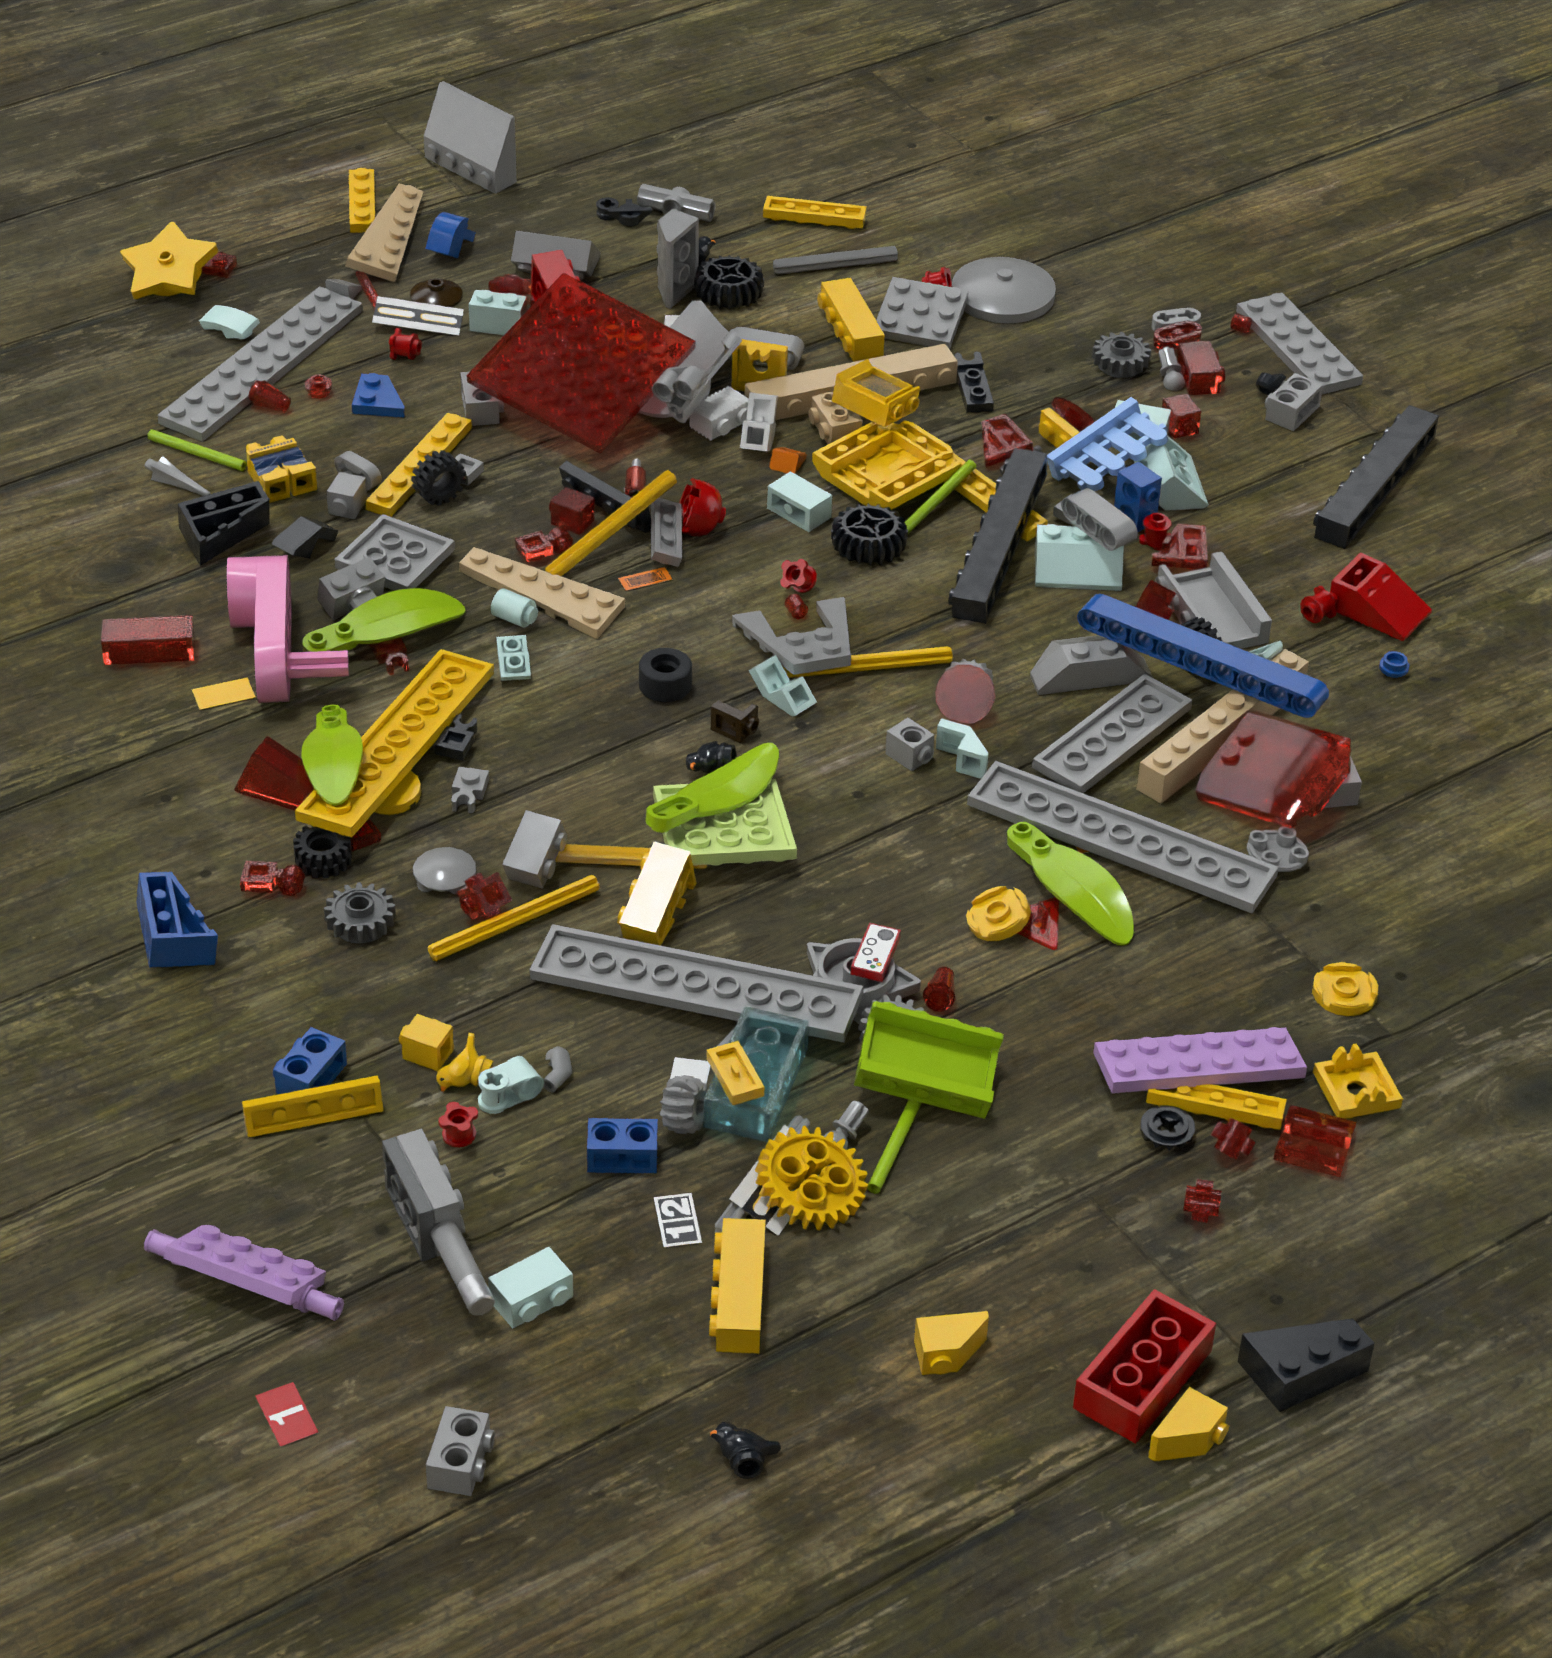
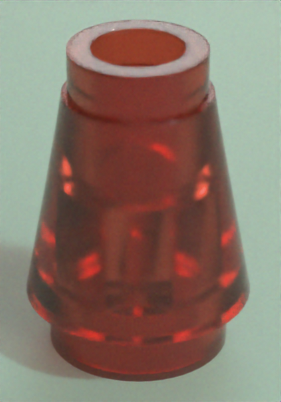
M259 380L255 381L249 391L248 398L255 406L283 413L290 407L291 398L266 380L262 382Z
M938 968L923 991V999L927 1007L933 1011H945L955 1002V974L950 968Z

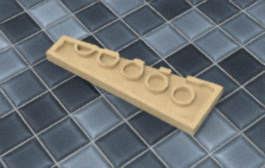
M399 183L348 256L345 267L395 282L423 191L416 189L414 186Z
M475 547L459 562V571L490 587H494L498 591L505 588L532 599L536 602L537 606L545 609L546 615L554 619L557 616L568 620L569 626L595 639L601 636L625 608V598L559 575H552L533 566H528Z

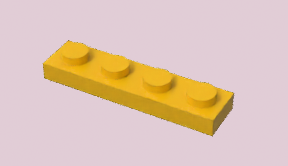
M357 168L349 170L350 233L366 232L375 219L374 169Z
M767 196L763 208V218H771L775 221L789 220L798 223H817L823 226H845L849 229L863 228L867 206Z
M378 1075L242 1101L248 1138L384 1111Z
M1206 1084L1196 1085V1087L1180 1086L1173 1089H1148L1146 1103L1158 1106H1174L1198 1115L1204 1114L1224 1118L1228 1121H1239L1258 1125L1262 1128L1280 1130L1287 1099Z

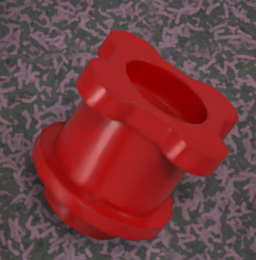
M941 267L938 272L931 273V271H926L925 277H922V282L952 287L951 271L946 267Z
M396 328L395 333L389 339L390 359L396 360L397 355L407 356L409 360H414L416 355L419 356L422 349V341L419 340L418 335L414 333L411 336L404 335L401 328Z
M1158 512L1144 518L1145 534L1139 536V543L1149 545L1154 550H1163L1164 545L1172 541V535L1168 533V530L1171 528V520Z
M799 559L797 562L786 560L782 563L783 578L780 580L782 587L789 589L792 586L797 592L806 593L815 586L817 573L814 568L808 565L807 561L804 559Z
M1321 585L1314 588L1315 595L1306 596L1301 600V613L1309 622L1319 623L1325 615L1328 618L1336 616L1335 606L1338 603V597L1335 593L1326 591Z
M450 1102L446 1105L445 1114L438 1119L439 1126L443 1129L442 1137L446 1144L460 1148L470 1145L475 1140L477 1133L472 1121L478 1118L477 1108L464 1107L459 1105L458 1102Z

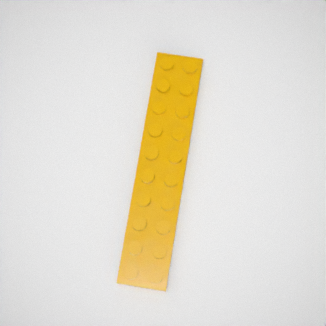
M440 649L361 737L363 744L362 763L357 782L349 798L341 805L333 806L326 803L314 789L295 810L296 821L352 838L435 743L445 727L454 721L455 716L462 712L494 675V664Z

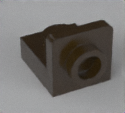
M719 700L711 706L710 730L741 743L758 729L760 722L758 706L753 703L744 711Z

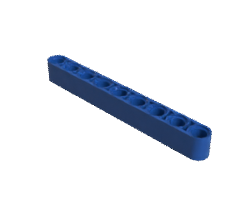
M1095 594L1077 614L1079 624L1089 632L1300 717L1311 718L1329 697L1327 686L1318 679L1104 594Z

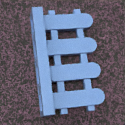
M1130 397L1049 453L1047 461L1051 475L1058 481L1062 478L1071 477L1077 481L1079 489L1089 488L1093 491H1098L1104 487L1103 476L1107 473L1112 476H1118V471L1125 468L1124 461L1129 458L1134 461L1145 459L1147 456L1145 447L1150 443L1155 446L1166 444L1168 442L1167 426L1163 423L1158 426L1150 421L1149 414L1145 412L1141 414L1138 401ZM1134 432L1142 438L1135 440L1129 434ZM1113 447L1120 453L1114 455L1108 449ZM1089 462H1092V463H1094L1095 465H1097L1099 468H1097L1096 470H1093V469H1091L1090 467H1088L1086 464H1088Z

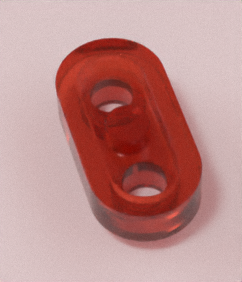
M1186 320L1160 327L1154 331L1153 345L1159 350L1164 347L1175 350L1193 345L1201 340L1202 326L1197 322Z

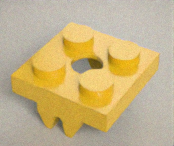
M741 339L742 342L732 353L731 388L734 390L745 391V384L787 376L788 346ZM760 359V362L765 361L768 369L764 372H759L753 367V362Z
M1356 1043L1352 1045L1348 1054L1345 1048L1340 1046L1332 1055V1060L1314 1063L1313 1074L1338 1120L1401 1108L1403 1098L1377 1052L1362 1054ZM1351 1083H1357L1365 1088H1362L1357 1095H1354L1348 1091L1347 1086Z

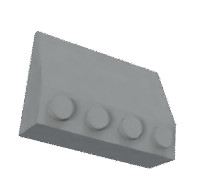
M444 81L440 82L424 134L425 158L495 194L516 183L515 117Z

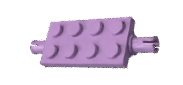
M201 1225L178 1239L153 1229L145 1239V1251L163 1256L164 1259L171 1261L174 1265L188 1267L287 1305H293V1308L301 1312L311 1311L335 1321L343 1310L344 1300L342 1298H337L317 1290L318 1287L324 1284L325 1270L314 1267V1264L308 1260H295L284 1256L278 1249L262 1248L251 1244V1241L245 1237H232L221 1233L220 1229L215 1226Z

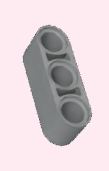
M736 327L733 329L741 339L788 346L787 370L797 367L805 349L804 342L794 335L746 327ZM760 359L753 362L754 365L768 367L765 361L760 362Z
M1089 488L1070 495L1061 502V509L1065 518L1109 551L1126 545L1137 538V528L1132 519Z

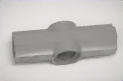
M642 184L637 196V204L640 207H651L653 210L662 211L664 215L671 209H675L706 222H711L716 208V202L713 199L691 195L689 191L682 187H675L669 190Z

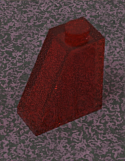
M267 736L251 755L234 790L240 794L295 811L314 788L306 774L302 759Z

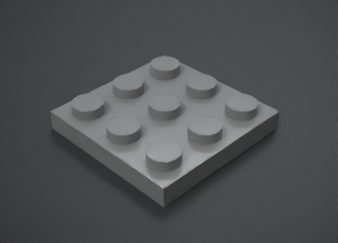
M892 277L876 319L885 334L884 339L928 347L946 344L950 350L968 300L969 290Z
M382 514L334 559L335 568L340 570L370 556L385 576L384 587L394 591L416 588L455 550V541Z

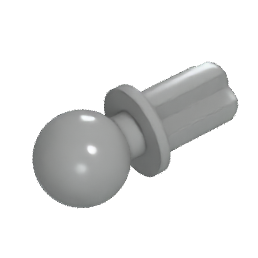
M1164 347L1158 353L1162 366L1160 373L1164 376V387L1171 391H1179L1185 384L1183 375L1179 373L1182 369L1181 365L1177 363L1174 349Z
M852 1101L841 1118L834 1120L832 1123L836 1128V1131H832L834 1132L833 1141L837 1143L844 1138L846 1140L843 1147L845 1150L848 1148L847 1137L851 1139L857 1137L856 1130L869 1113L868 1108L859 1101Z

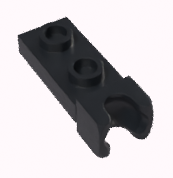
M978 351L974 352L973 360H965L960 353H955L954 356L958 361L956 381L959 385L966 413L993 411L994 402L983 368L984 363L981 353Z

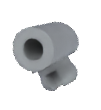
M560 1046L550 1049L546 1053V1060H551L549 1065L552 1066L553 1070L543 1079V1087L552 1093L571 1076L573 1071L568 1051Z

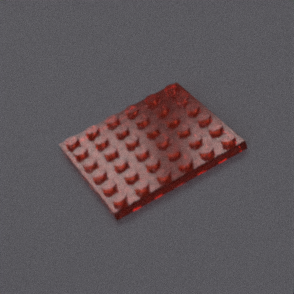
M563 272L466 375L467 383L601 454L654 395L652 386L666 369L681 365L696 348V341Z

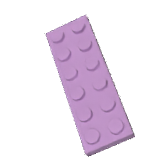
M1286 1027L1221 1033L1207 1032L1205 1034L1174 1035L1157 1038L1143 1037L1131 1040H1110L1095 1042L1093 1052L1112 1093L1148 1091V1089L1154 1088L1156 1090L1173 1089L1180 1086L1196 1087V1085L1206 1084L1223 1085L1305 1078L1307 1066Z

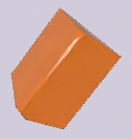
M785 447L775 448L772 451L769 467L772 470L783 473L791 471L795 474L805 461L807 454Z

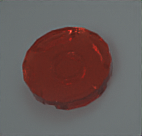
M970 664L956 665L946 670L939 678L935 689L936 703L941 713L950 721L960 724H972L983 719L992 709L995 700V687L990 676L981 668Z

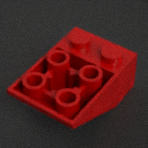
M1361 552L1331 582L1330 593H1335L1338 597V603L1335 606L1336 612L1403 642L1432 613V609L1386 563Z

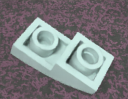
M215 305L199 320L203 329L222 330L226 338H238L240 340L249 337L253 333L252 330L260 323L258 318L244 311L222 305Z
M526 635L496 637L501 681L531 679Z

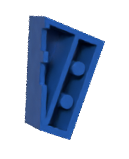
M172 872L139 873L136 903L149 968L215 965L218 935L214 929L210 930L207 927L201 911H196L191 905L190 896Z

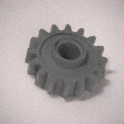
M1110 332L1109 337L1101 335L1100 340H1095L1092 358L1094 359V364L1098 365L1099 369L1105 374L1117 378H1128L1143 372V367L1148 368L1151 349H1149V343H1143L1142 337L1135 339L1132 333L1129 336H1125L1124 332H1120L1119 335Z
M358 882L356 888L344 885V892L334 890V898L326 899L324 917L327 929L334 930V936L336 938L340 937L346 942L368 943L380 938L382 935H386L388 927L394 926V918H396L395 904H393V896L386 895L385 888L376 891L374 884L371 883L367 888H363L361 882Z

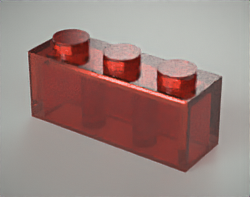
M193 615L102 619L101 645L104 665L194 661L195 633Z

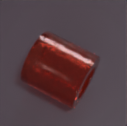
M1235 313L1230 327L1247 334L1252 325V318Z
M792 594L786 598L784 606L794 619H801L806 616L808 606L798 594Z

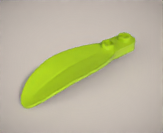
M420 588L395 590L361 604L337 623L306 634L303 638V652L351 650L358 644H372L392 640L459 618L465 614L466 610L457 599L439 591Z
M327 705L321 709L322 711L317 713L316 729L305 739L301 754L304 769L315 791L326 803L338 806L349 798L357 782L363 757V744L359 732L348 725L346 710L340 708L339 705Z
M774 743L759 745L717 770L693 781L678 791L677 794L648 806L646 810V824L652 830L664 833L694 818L729 812L752 802L766 789L772 780L778 766L779 749Z
M1018 822L1008 828V846L1032 866L1040 882L1057 899L1097 933L1112 943L1125 946L1131 942L1134 934L1131 908L1120 885L1105 868L1074 849L1056 844L1032 824Z

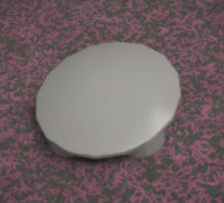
M1282 826L1278 830H1254L1250 833L1246 847L1249 856L1278 866V872H1291L1300 869L1307 863L1309 856L1306 845L1296 837V831L1288 826Z
M441 847L426 851L417 858L413 865V876L417 880V887L424 892L435 890L462 894L468 889L467 884L472 881L476 874V863L471 855L461 849L452 847Z

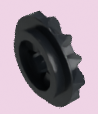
M1162 1105L1153 1107L1144 1113L1141 1118L1140 1131L1144 1134V1141H1153L1155 1148L1164 1145L1170 1151L1173 1146L1183 1149L1186 1142H1192L1195 1123L1186 1111L1178 1107ZM1165 1126V1128L1167 1129L1173 1128V1133H1170V1131L1168 1130L1162 1131L1161 1127Z

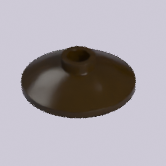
M439 278L421 281L414 285L410 291V298L413 302L445 307L457 305L463 296L462 289L457 283Z

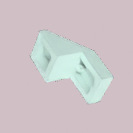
M776 655L749 670L762 696L792 717L817 703L804 677L802 676L790 681Z
M941 719L937 725L936 749L957 755L956 772L981 779L987 772V750L970 726Z

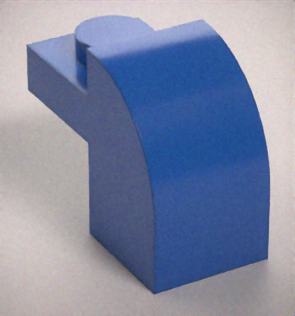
M447 212L440 213L432 224L425 249L458 258L463 240L473 242L476 232L467 229L469 218Z

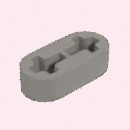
M1193 308L1157 311L1153 314L1151 327L1155 333L1161 335L1193 332L1200 327L1201 313Z
M346 451L335 458L334 464L338 473L342 472L366 477L367 491L381 483L382 477L379 469L356 453Z

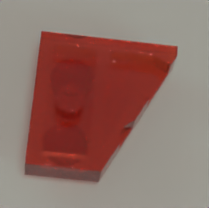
M1006 413L982 421L984 464L986 467L1003 462L1006 458L1010 459L1014 448L1033 451V442Z
M1177 524L1172 530L1171 535L1162 542L1161 550L1158 553L1154 552L1152 554L1151 566L1159 567L1160 565H1166L1167 567L1187 569L1207 568L1206 526Z

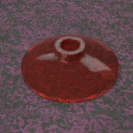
M1055 397L1052 400L1055 412L1076 430L1082 431L1095 422L1088 413L1071 401L1061 397Z

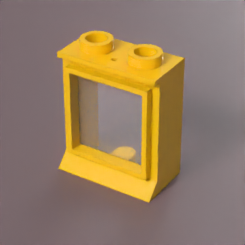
M866 359L836 375L832 402L886 427L916 411L920 402L918 398L920 387L913 388V385L873 367L869 359Z

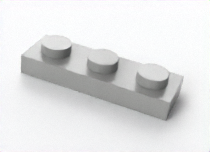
M658 498L651 504V560L662 564L679 566L682 560L681 504Z

